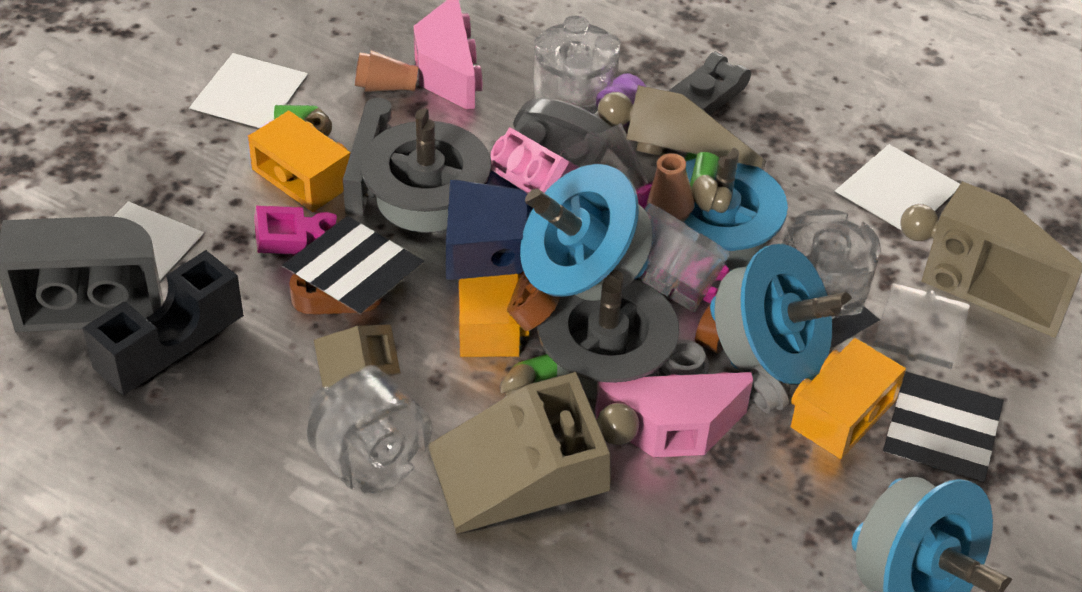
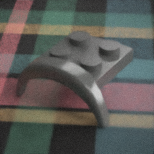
M550 98L531 99L522 105L514 118L513 126L515 131L578 167L598 164L606 149L619 161L623 168L630 169L633 165L632 155L620 135L604 120L575 105Z

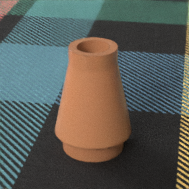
M370 50V54L359 52L355 86L365 88L364 92L415 91L418 66L409 65L373 50Z
M672 153L665 154L657 160V170L647 200L648 209L653 217L665 225H677L684 222L695 206V200L686 172V161L682 156Z

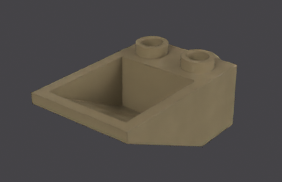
M638 85L634 104H632L628 96L620 92L608 93L599 102V118L611 127H622L630 122L626 139L637 142L636 151L659 156L667 154L668 149L694 154L709 152L715 154L720 159L723 156H727L735 147L739 151L738 163L765 169L766 160L683 94Z
M962 181L941 213L939 220L936 212L924 204L912 205L903 212L900 226L906 237L913 241H925L933 238L921 282L1056 338L1081 277L1082 263L1012 202L1004 197Z
M573 372L525 385L428 444L429 453L456 534L610 491V452L606 442L613 445H624L633 440L639 430V419L636 412L630 406L623 403H613L606 406L600 412L598 419H595L577 373ZM561 434V438H555V435Z

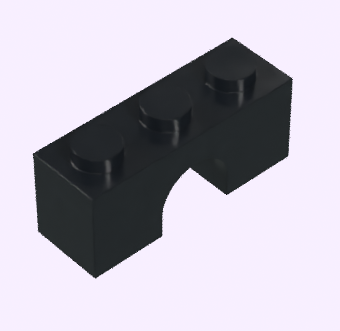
M207 250L166 275L168 282L167 297L162 306L151 316L143 317L124 301L82 327L92 368L123 396L244 316L238 275Z

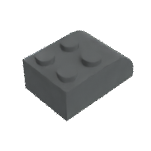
M113 216L3 220L0 233V283L15 332L83 329L82 327L124 301L143 317L147 318L154 314L164 303L151 237L136 222Z

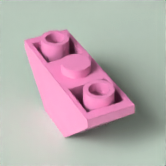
M446 0L413 26L415 66H418L417 77L419 86L466 110L475 109V91H482V72L480 65L473 66V64H476L477 57L475 40L467 39L471 37L469 14H462L459 0Z
M510 127L506 134L495 142L490 155L491 170L521 190H524L527 194L533 189H539L545 193L558 179L580 168Z
M752 373L671 374L642 377L627 382H598L595 407L596 419H598L600 412L606 406L613 403H623L630 406L636 412L639 419V430L630 442L653 458L705 455L747 413L753 383Z

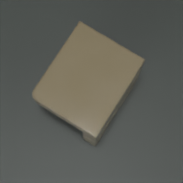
M391 324L355 326L314 339L321 382L324 388H333L357 380L386 378L401 373Z

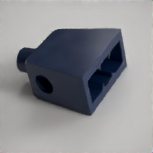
M450 180L446 232L447 280L511 275L523 272L520 247L521 240H523V231L528 220L527 203H525L527 193L524 190Z

